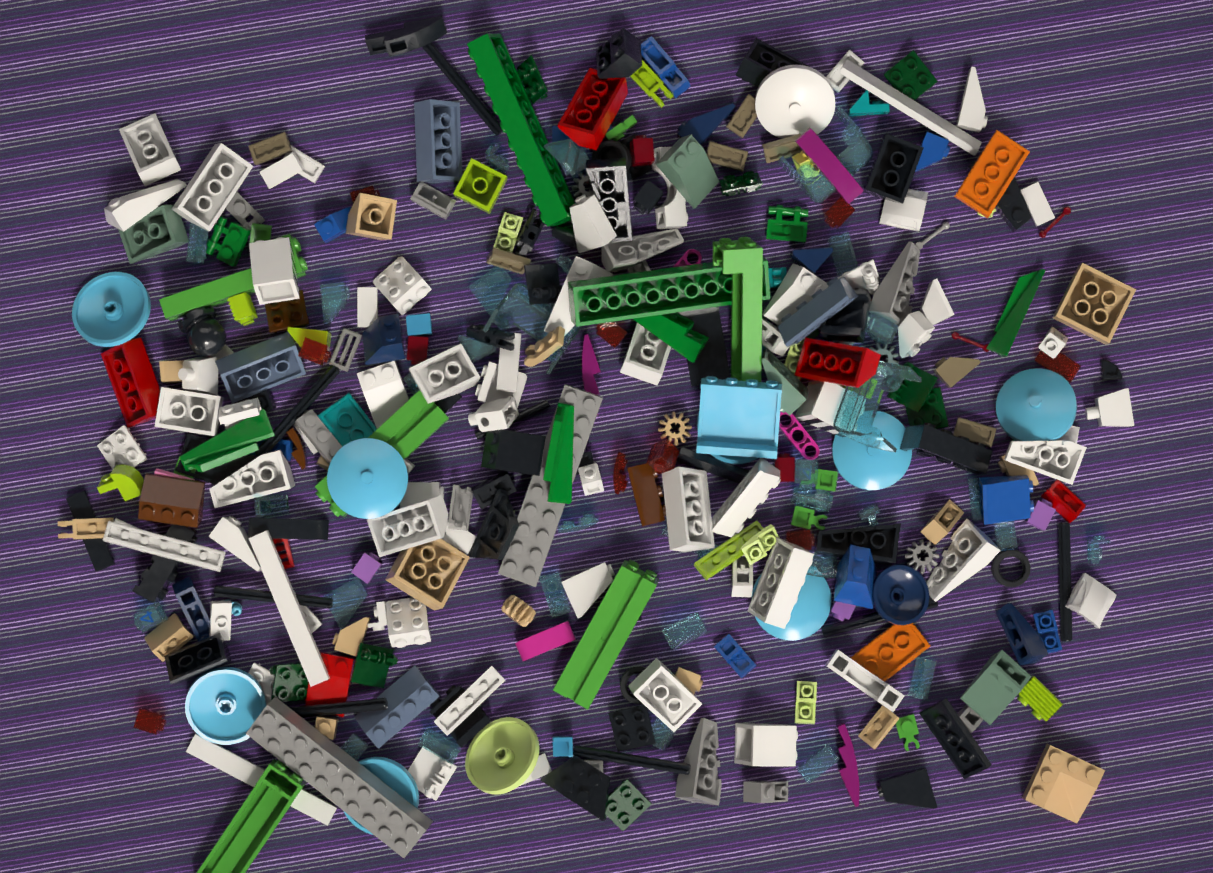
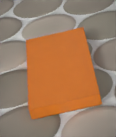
M996 130L954 197L988 218L1030 151Z
M913 623L908 625L892 624L850 658L885 682L927 650L930 644Z

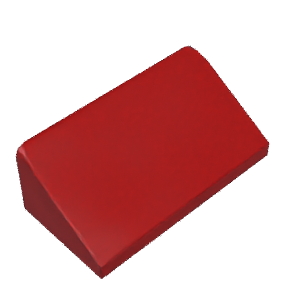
M1058 479L1041 495L1044 500L1053 504L1052 508L1056 509V512L1068 523L1075 520L1086 507Z

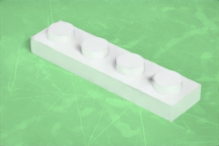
M491 666L434 723L448 736L505 679Z

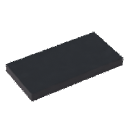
M719 307L679 312V314L694 321L691 330L709 337L696 361L692 363L687 359L691 387L700 386L701 379L707 376H714L720 380L730 378Z
M188 433L180 456L208 440ZM247 454L204 472L196 470L195 473H192L191 470L185 471L181 460H179L175 471L216 485L257 457Z
M947 698L919 713L964 779L988 769L992 765Z

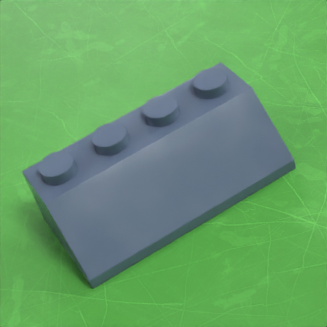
M431 99L414 102L417 182H459L462 177L460 102Z
M845 277L833 278L827 283L828 288L824 291L818 290L812 295L813 299L810 302L804 301L796 307L798 310L793 315L789 313L781 319L782 323L778 326V329L786 347L798 344L858 297Z
M289 332L215 360L232 403L306 374L294 340Z
M414 665L377 697L387 699L388 708L386 710L359 712L354 718L379 749L441 695Z

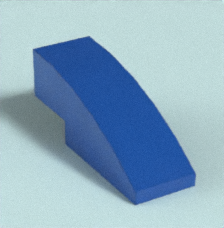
M652 36L641 44L643 59L664 82L665 87L673 94L675 99L691 87L688 79Z

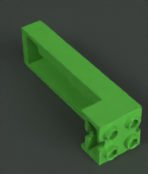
M290 234L282 236L290 238L297 278L306 276L305 270H308L305 258L300 257L299 251H302L298 239ZM250 268L159 299L165 318L169 319V321H174L186 317L187 313L204 306L205 309H209L210 305L215 307L227 303L228 298L244 292L248 295L256 293L253 286L252 269Z
M739 237V240L720 238L719 241L713 242V266H720L722 274H732L731 378H736L738 381L755 379L761 382L763 248L760 245H756V242L750 237Z
M419 390L368 438L388 443L405 460L446 423L449 418L434 402L428 404ZM326 476L315 486L318 490L315 494L324 503L328 501L331 504L329 509L337 517L340 515L346 517L348 514L336 505L330 495Z
M624 560L553 691L566 698H570L587 710L659 582L655 572L649 569L644 572L639 569L640 565L633 560Z
M273 759L197 873H246L306 784V781L295 772L293 773L287 769L288 767L280 760Z

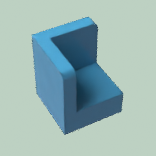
M430 313L406 316L408 336L433 334Z
M553 736V757H573V736Z

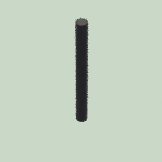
M547 399L520 411L513 423L550 407ZM478 431L475 432V435L479 440L486 437V432Z

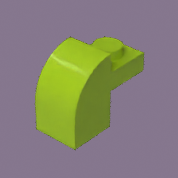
M120 464L116 465L111 473L101 478L97 489L102 494L118 488L123 499L127 501L141 496L144 479L135 468Z

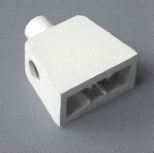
M201 356L184 360L183 368L178 372V377L182 380L183 389L196 393L218 395V368L215 360H218L219 357Z
M1129 388L1095 398V407L1085 408L1086 419L1098 418L1099 426H1134Z
M510 396L482 404L475 413L469 414L468 420L471 426L478 425L481 432L508 429L519 415L514 397Z

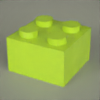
M471 158L453 194L455 197L490 214L508 178L506 175Z

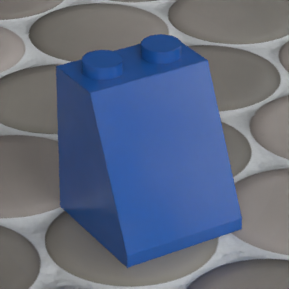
M1027 475L979 477L980 517L984 525L1031 518L1030 512H1034V502L1030 500V492H1033V481L1029 480Z
M855 545L849 546L837 565L834 601L873 609L872 590L877 571L869 548Z

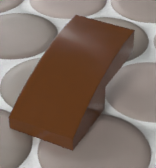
M292 428L286 432L297 447V450L291 454L301 469L306 470L308 468L306 451L296 429Z

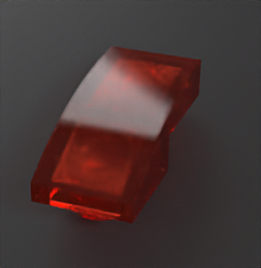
M1041 350L1034 360L1043 367L1058 373L1069 383L1072 382L1081 368V365L1060 352L1053 359Z
M618 452L613 474L614 490L617 495H619L620 491L624 492L628 481L625 480L626 476L619 473L620 470L624 471L628 462L627 459H624L626 454Z

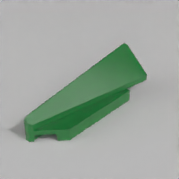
M1045 269L1018 278L993 331L996 334L987 346V350L1002 357L1008 355L1046 271Z
M677 312L633 319L692 363L696 361L709 337L691 330L694 321Z
M558 403L543 477V480L551 482L547 502L570 504L572 502L574 406Z
M264 409L260 410L259 415L244 419L180 456L185 471L196 468L198 472H204L258 451V441L275 436L266 411Z

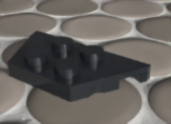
M498 489L470 549L469 557L504 559L519 527L513 507L504 489Z
M575 756L540 779L605 822L607 816L605 815L606 803H608L609 797L608 788L610 787L611 778L580 757Z

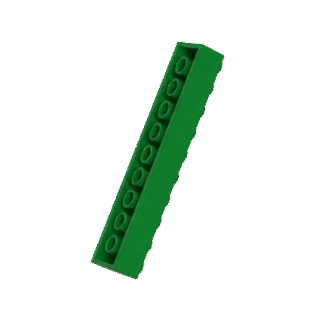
M487 33L467 43L469 48L468 54L476 63V72L483 79L485 84L484 90L493 102V111L501 120L500 127L508 136V145L515 152L517 157L516 163L525 175V184L533 193L532 200L540 209L542 222L548 227L562 225L572 220L569 208L575 204L574 199L501 34Z
M763 257L762 300L770 299L768 260ZM713 262L571 281L568 282L571 322L578 327L732 305V274H722L720 266H713Z

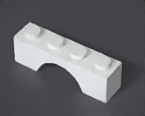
M658 147L654 149L655 162L652 164V170L658 172L664 178L668 189L665 202L655 209L657 229L685 227L688 221L685 205L686 199L656 166V163L671 147Z
M838 649L835 650L825 665L892 712L895 711L904 697L902 693Z

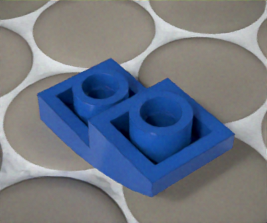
M1053 610L1033 614L1036 632L1040 635L1048 654L1062 651Z

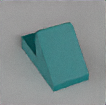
M866 90L849 110L848 116L888 114L890 112L889 104H884V101H873L869 105V91Z

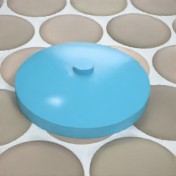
M109 272L99 275L90 280L75 298L72 308L74 326L79 334L93 345L113 347L123 344L135 337L145 326L151 310L150 296L141 281L133 275L124 272Z
M1041 368L1024 370L1009 378L1000 389L996 400V413L999 424L1004 432L1016 441H1056L1070 429L1077 412L1075 393L1069 382L1058 373Z
M863 411L857 420V429L851 436H834L832 457L837 471L848 483L864 490H880L893 485L902 478L910 465L912 450L904 451L900 449L906 428L899 420L885 412Z
M373 438L357 439L344 445L332 458L327 473V485L332 499L344 512L361 519H374L390 513L400 504L408 486V471L402 456L388 443Z
M810 566L785 629L764 623L757 617L755 618L767 633L783 640L807 638L823 626L831 608L829 586L822 574ZM761 575L758 577L754 584L751 601L757 588V585L759 583V580L761 578Z
M233 667L214 668L201 674L190 686L185 702L186 717L192 729L205 740L221 745L236 744L250 738L246 732L266 707L265 694L258 681L247 672Z
M370 757L359 761L361 765L418 809L419 792L417 784L405 767L392 759L384 757ZM344 812L349 821L358 829L366 833L372 834L365 827H363L356 820H354L351 816H349L346 812Z

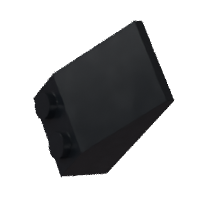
M502 429L487 431L481 467L540 476L546 436Z

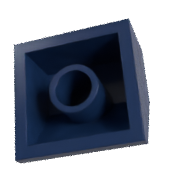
M399 314L378 317L362 333L366 365L405 359Z

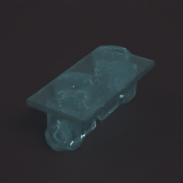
M191 222L186 261L204 264V259H207L206 241L208 231Z
M802 485L794 486L791 503H795L800 507H811L820 512L830 511L834 496L830 492L816 489L814 496L811 495L813 488Z
M917 657L908 696L928 700L937 661Z
M428 727L418 743L420 747L451 764L454 763L461 750L458 744Z

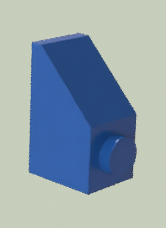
M926 132L921 143V147H924L915 172L940 162L943 157L946 158L950 150V146H947L949 140Z
M351 207L330 214L314 224L325 243L346 233L348 214Z

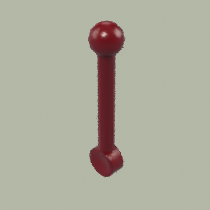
M1064 207L1063 212L1045 230L1039 232L1041 238H1045L1047 232L1065 215L1071 213L1069 207Z
M953 332L951 335L954 340L960 339L982 348L984 352H989L986 349L989 344H980L960 336L958 332Z

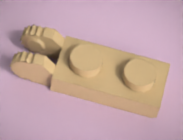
M558 326L543 339L538 340L535 345L528 346L525 351L527 358L524 359V364L528 367H533L561 348L564 344L565 329Z
M114 518L58 521V526L60 527L73 525V533H60L58 538H103L108 521L114 522Z

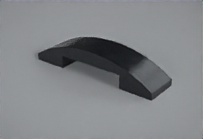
M249 518L248 538L268 530L271 538L328 540L329 520Z

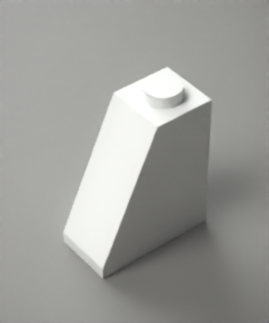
M582 195L575 199L576 203L569 209L579 253L605 246L617 237L595 195L588 197Z
M604 562L561 582L577 618L584 615L613 581L612 576L615 573L611 564L606 565Z

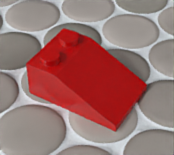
M320 652L330 679L312 687L308 684L306 705L347 701L356 658ZM335 714L334 716L344 717L345 714Z

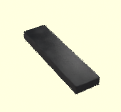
M684 447L681 448L677 458L679 463L739 484L749 472V470L696 453Z
M86 491L66 498L74 519L96 518ZM103 538L83 539L96 572L115 565L107 542H104Z

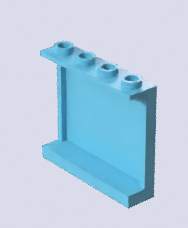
M714 376L702 378L696 453L777 459L782 384L772 380L763 383L755 379L738 381L736 378L720 380Z

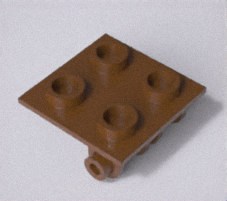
M299 290L300 299L265 304L270 333L288 330V327L295 328L303 325L305 327L307 324H310L303 290Z

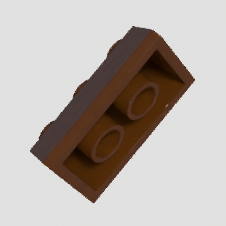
M651 463L627 468L642 527L665 521V504L661 505L659 498L663 497L661 486H656L654 479L658 477L656 467L651 466Z
M146 473L139 500L138 519L197 528L203 519L205 482Z

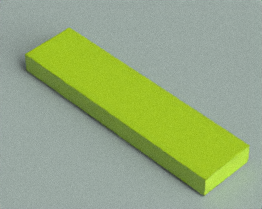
M756 520L696 561L694 567L705 580H708L743 556L741 547L764 528Z

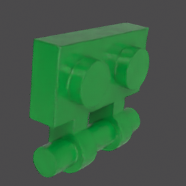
M783 205L769 206L768 214H776V220L768 219L766 240L806 243L808 222H800V216L808 217L809 209H801L800 206H795V208L783 207ZM782 215L794 216V220H782Z
M220 216L218 222L214 224V232L211 239H208L206 243L207 249L205 253L213 255L214 250L217 249L219 253L216 258L235 267L251 230L236 222H231L228 228L225 226L227 218ZM221 233L226 234V236L224 238L223 243L221 244L218 241L221 236Z

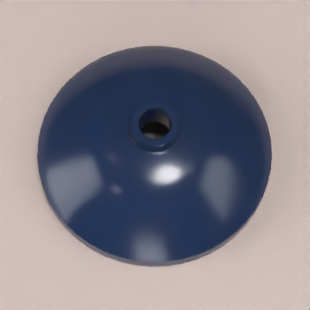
M895 565L886 568L877 576L873 584L872 599L877 612L883 619L895 625H908L919 620L926 612L929 604V589L925 579L918 571L909 566ZM894 593L897 595V600L893 598Z

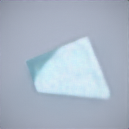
M495 266L468 287L491 318L495 315L512 278L505 269Z
M356 578L323 595V597L333 599V606L330 610L340 630L345 628L361 603L368 596L360 578Z

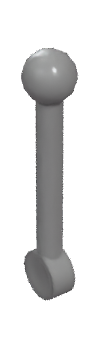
M944 222L939 229L922 242H917L915 244L916 247L921 250L925 243L944 229H949V222Z

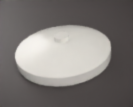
M804 65L783 66L772 71L760 83L755 98L756 114L762 126L768 132L781 139L797 134L802 135L808 128L819 134L827 127L834 115V91L828 79L811 67Z

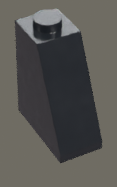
M920 768L878 781L879 786H876L879 798L883 797L885 802L932 809L938 808L926 768Z

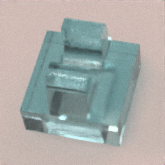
M876 504L857 511L859 519L862 521L867 520L869 526L872 527L878 524L875 515L879 514L880 510Z

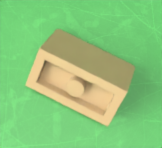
M174 613L145 636L144 639L151 651L163 662L165 661V655L177 651L194 636Z

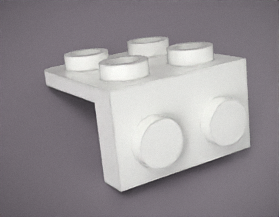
M402 256L398 257L373 280L374 285L402 316L432 290Z
M489 362L488 366L484 365L481 374L484 380L482 385L478 384L475 393L478 396L477 400L487 403L513 396L518 409L527 375L518 372L517 392L496 391L498 365Z
M255 398L219 407L218 419L220 425L224 424L227 430L246 418L259 415L260 410H262L259 399Z
M408 482L406 493L400 502V508L440 495L444 499V487L441 486L440 482Z
M413 597L386 602L388 635L392 647L402 648L406 645H422L426 642H431L426 605Z

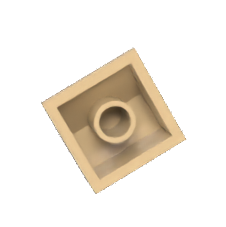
M359 193L348 214L346 234L377 240H391L397 200Z

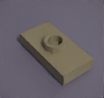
M750 94L747 95L726 126L727 129L741 138L745 136L757 118L754 97Z
M286 132L249 145L255 165L292 152Z
M801 134L762 144L766 163L785 159L800 153L802 150L795 140Z
M710 141L706 155L710 163L743 172L748 152Z
M493 248L487 256L486 263L524 274V265H530L531 259L515 255L513 252Z
M958 417L953 436H964L969 438L971 443L978 442L985 444L987 448H991L997 428Z

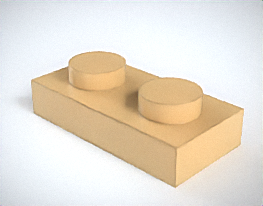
M882 705L858 737L873 749H876L900 718Z

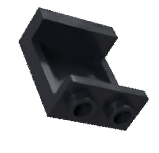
M862 288L854 289L858 297L827 320L825 325H822L821 334L824 340L864 343L871 303L868 291Z
M455 685L451 686L445 692L447 696L443 700L438 698L430 705L433 708L430 713L437 719L466 690L461 685L457 687ZM478 706L450 734L462 748L492 719Z

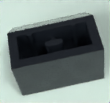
M624 28L614 33L596 51L597 77L600 79L624 78L631 76L642 66L641 40Z

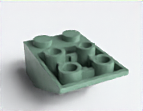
M1001 650L989 658L960 699L991 725L1020 693L1032 676Z

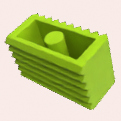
M244 292L228 298V305L231 306L230 309H232L231 312L235 317V321L241 325L243 324V326L254 323V319L258 318L250 295Z
M1033 675L1017 697V700L1023 706L1029 705L1033 709L1031 714L1039 721L1041 719L1048 721L1063 705Z

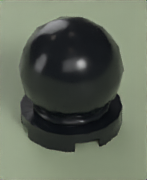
M212 305L208 307L209 309H205L204 306L194 309L186 314V320H179L177 324L182 333H187L186 339L189 347L196 354L205 357L216 355L222 350L227 337L225 328L218 320L214 319L217 314Z

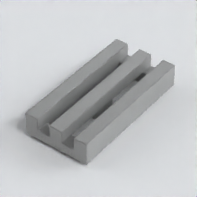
M343 328L329 365H334L338 369L348 372L362 335ZM346 333L350 334L345 345V348L343 350V353L340 357V360L337 364L335 363V360L342 346ZM355 336V337H357V338H356V340H355V343H354V345H353V348H352V350H351V353H350V355H349V358H348V360H347V363H346V365H345V367H344V366H342V364H343V362H344V359H345V357H346V354H347V352H348V349H349V347H350V344H351V342H352V339H353V337Z

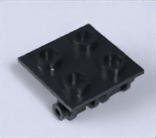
M557 263L524 265L529 304L556 303L563 285L560 286Z
M645 705L608 713L618 752L656 744L648 709Z

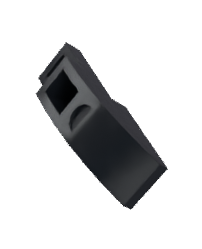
M443 16L405 22L404 28L365 35V42L370 55L388 52L390 57L410 52L432 43L447 34V28Z

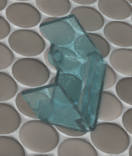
M839 106L835 114L846 126L842 132V139L848 147L837 156V159L853 176L872 159L873 149L861 129ZM783 156L779 159L778 163L813 202L822 203L836 191L823 174L818 172L812 165H803L796 171Z
M517 283L495 308L483 331L487 332L493 323L501 329H509L512 325H515L537 341L541 340L548 334L544 329L555 304L530 305L527 286ZM574 326L564 337L563 346L546 358L552 362L546 372L547 374H550L559 363L582 326Z
M879 361L876 374L859 388L846 386L834 419L833 426L835 430L868 447L896 453L897 448L882 437V433L878 428L871 427L884 391L894 392L898 390L903 379L921 382L922 378L908 366Z

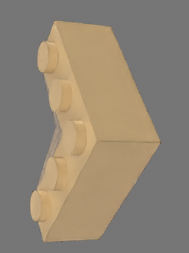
M1081 263L1078 265L1052 318L1105 345L1109 344L1136 289Z
M438 539L400 551L385 580L432 610H439L447 602L470 557L444 540Z
M1046 744L1022 798L1072 822L1078 823L1094 795L1105 770Z

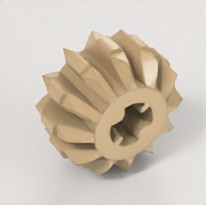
M672 412V419L665 414L664 417L668 422L660 420L659 423L665 426V428H658V432L665 431V434L660 438L664 439L668 436L667 444H670L671 440L674 439L675 446L678 445V438H680L682 443H685L686 440L682 435L691 436L685 430L692 429V426L684 425L689 422V418L681 421L683 413L679 414L678 419L675 412ZM675 423V426L676 424L680 425L678 434L670 432L671 424Z
M515 595L507 598L501 608L502 612L522 627H526L531 623L536 614L532 607Z

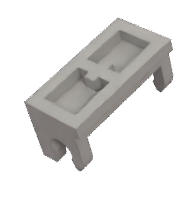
M424 182L418 184L410 198L412 202L447 220L457 202L455 199Z
M453 485L448 529L468 531L473 493L470 487L461 489L459 485Z

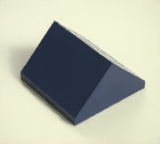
M833 248L793 250L790 257L799 266L814 274L832 254Z

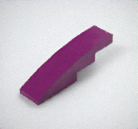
M808 128L795 140L816 169L823 174L846 203L850 204L864 191L811 128Z
M587 334L584 335L582 352L584 390L599 395L594 375L601 373Z
M842 723L836 727L844 745L837 747L845 766L839 768L838 771L853 805L858 807L859 776L857 761L846 725Z

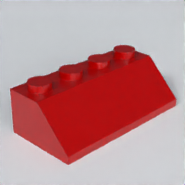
M589 68L560 119L558 128L578 146L597 151L628 94L626 77L600 79L597 77V70Z
M142 339L129 340L101 353L127 428L155 419L160 388Z
M805 338L794 376L859 388L876 374L881 354L864 347Z

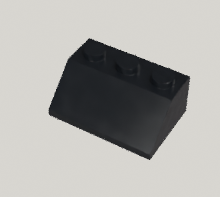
M756 38L745 55L736 76L759 87L768 74L780 67L808 65Z
M886 133L882 138L863 192L880 199L903 204L924 147Z
M220 633L164 656L170 683L174 685L232 662L229 649Z

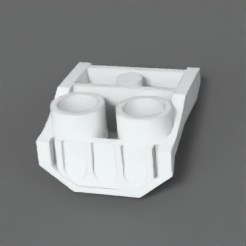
M908 189L903 204L885 200L879 224L919 232L928 192Z
M1083 573L1073 588L1065 607L1077 612L1078 615L1091 622L1094 627L1100 629V625L1114 602L1116 594L1093 577Z

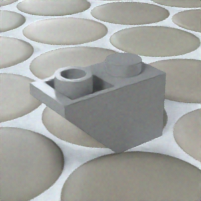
M744 781L743 802L773 803L788 801V781Z

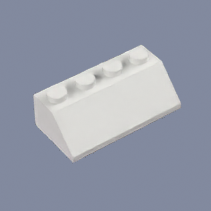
M215 144L172 207V210L187 221L210 231L253 166L224 144Z
M760 458L713 516L712 531L728 537H732L735 532L739 533L744 527L743 522L755 514L756 506L759 503L765 502L769 495V490L771 488L775 489L780 483V470L765 459Z
M676 467L662 472L670 550L688 552L714 549L707 472L684 467Z
M440 495L393 510L379 518L367 519L379 557L444 538L448 511L443 496Z
M776 537V543L772 547L748 612L764 623L785 629L786 624L790 620L792 609L798 600L801 586L805 582L807 571L812 565L814 554Z

